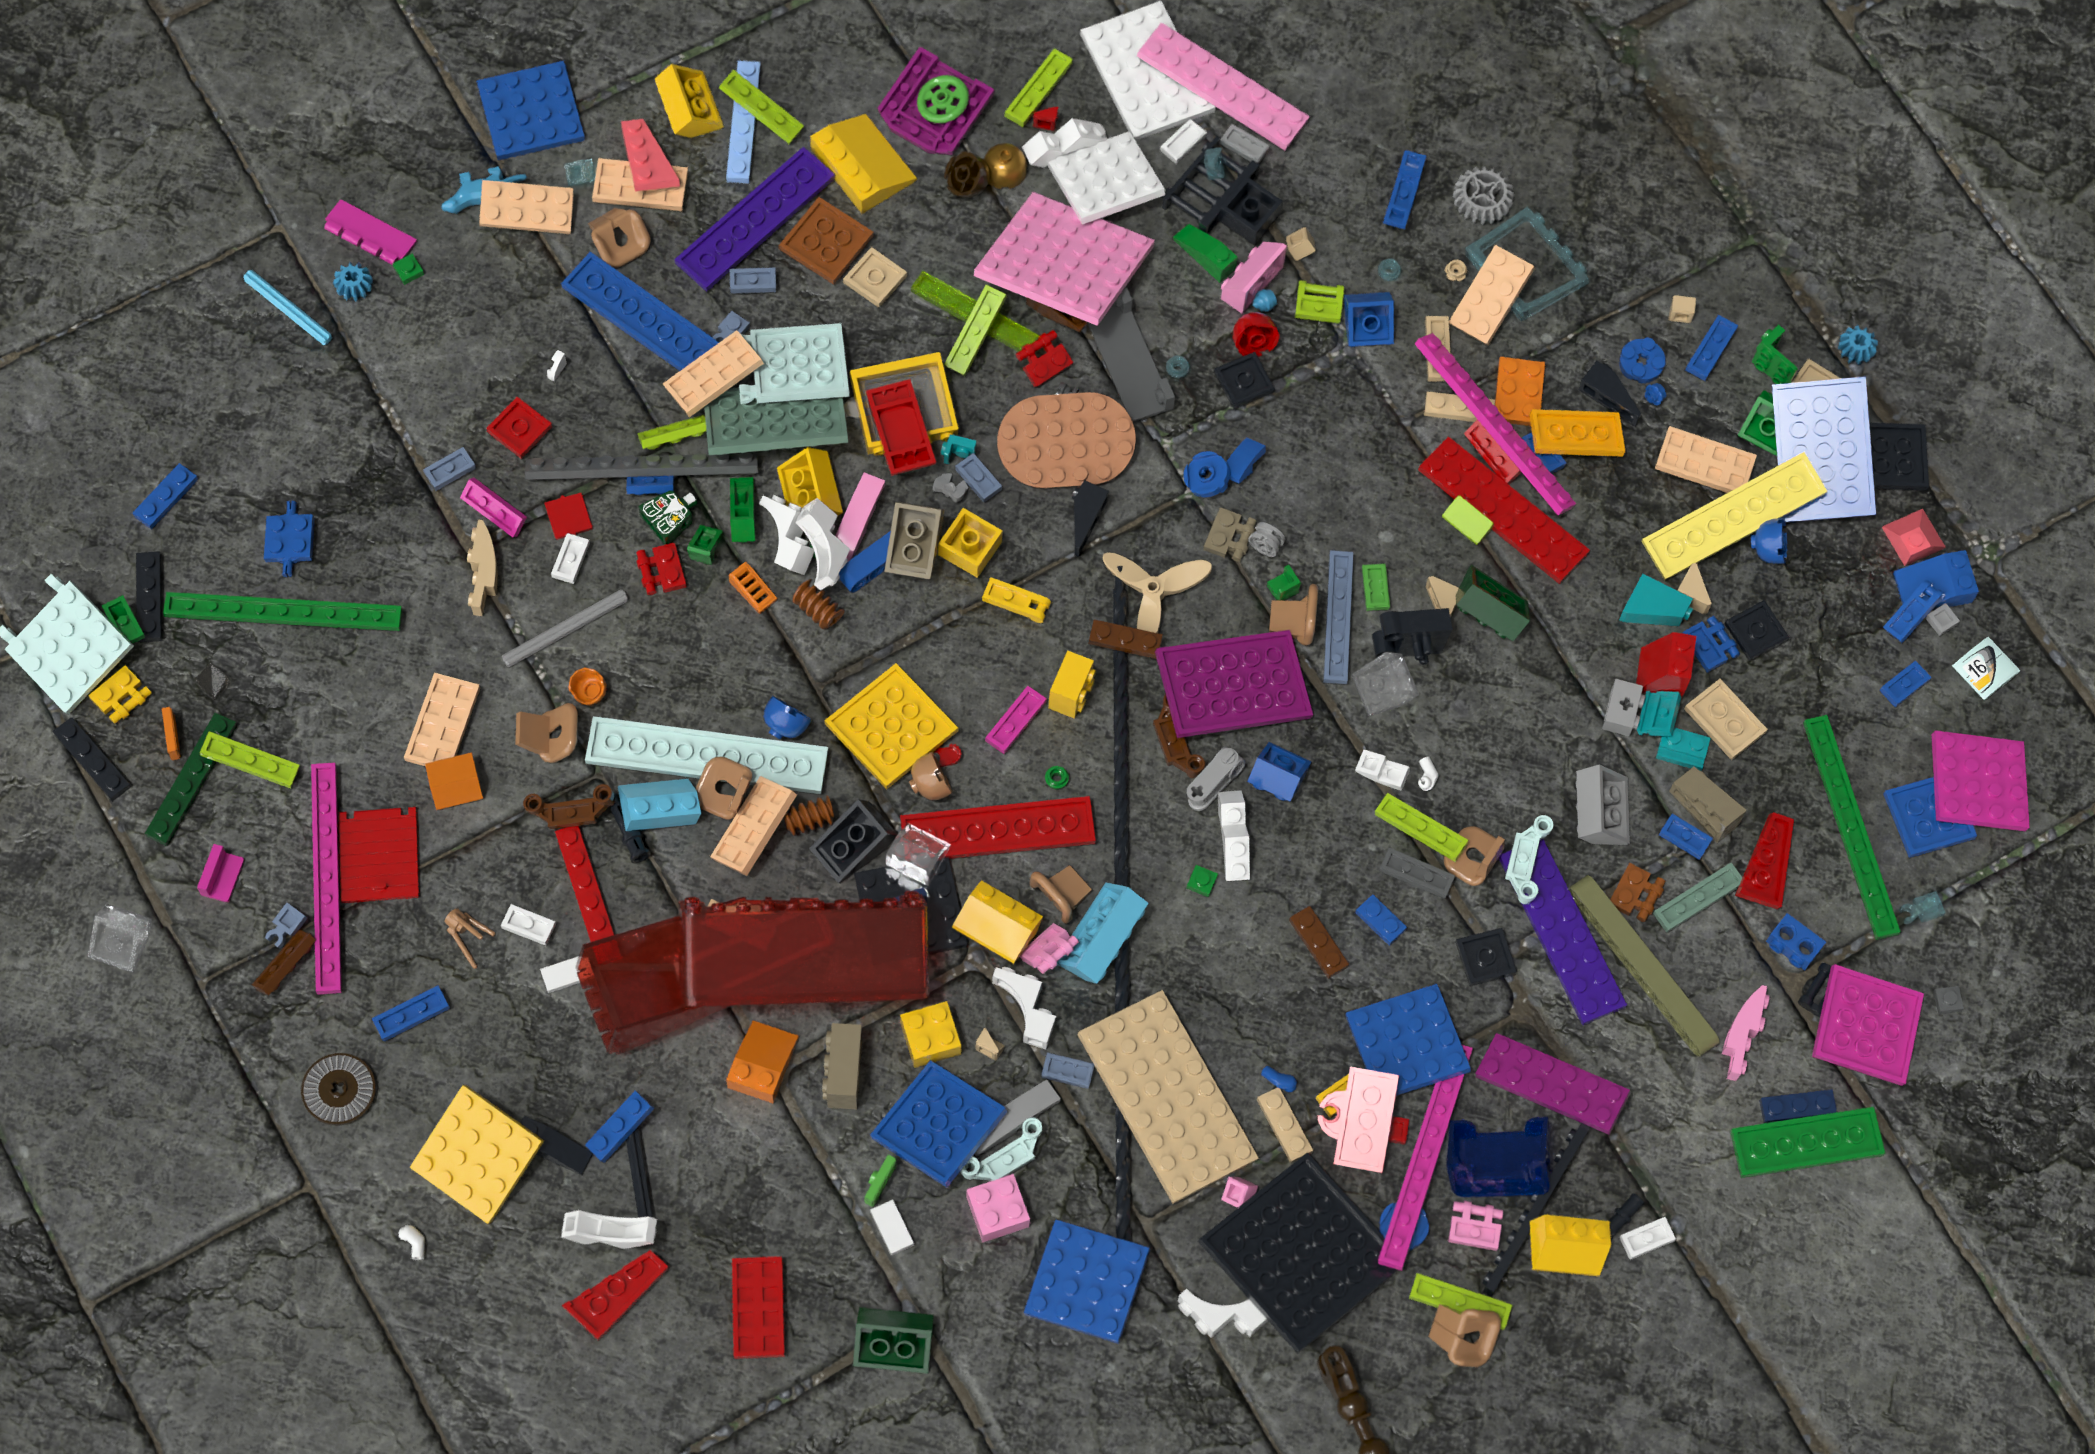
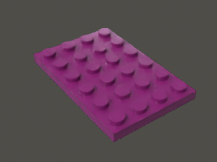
M1290 630L1157 648L1155 651L1177 738L1311 719L1313 716Z

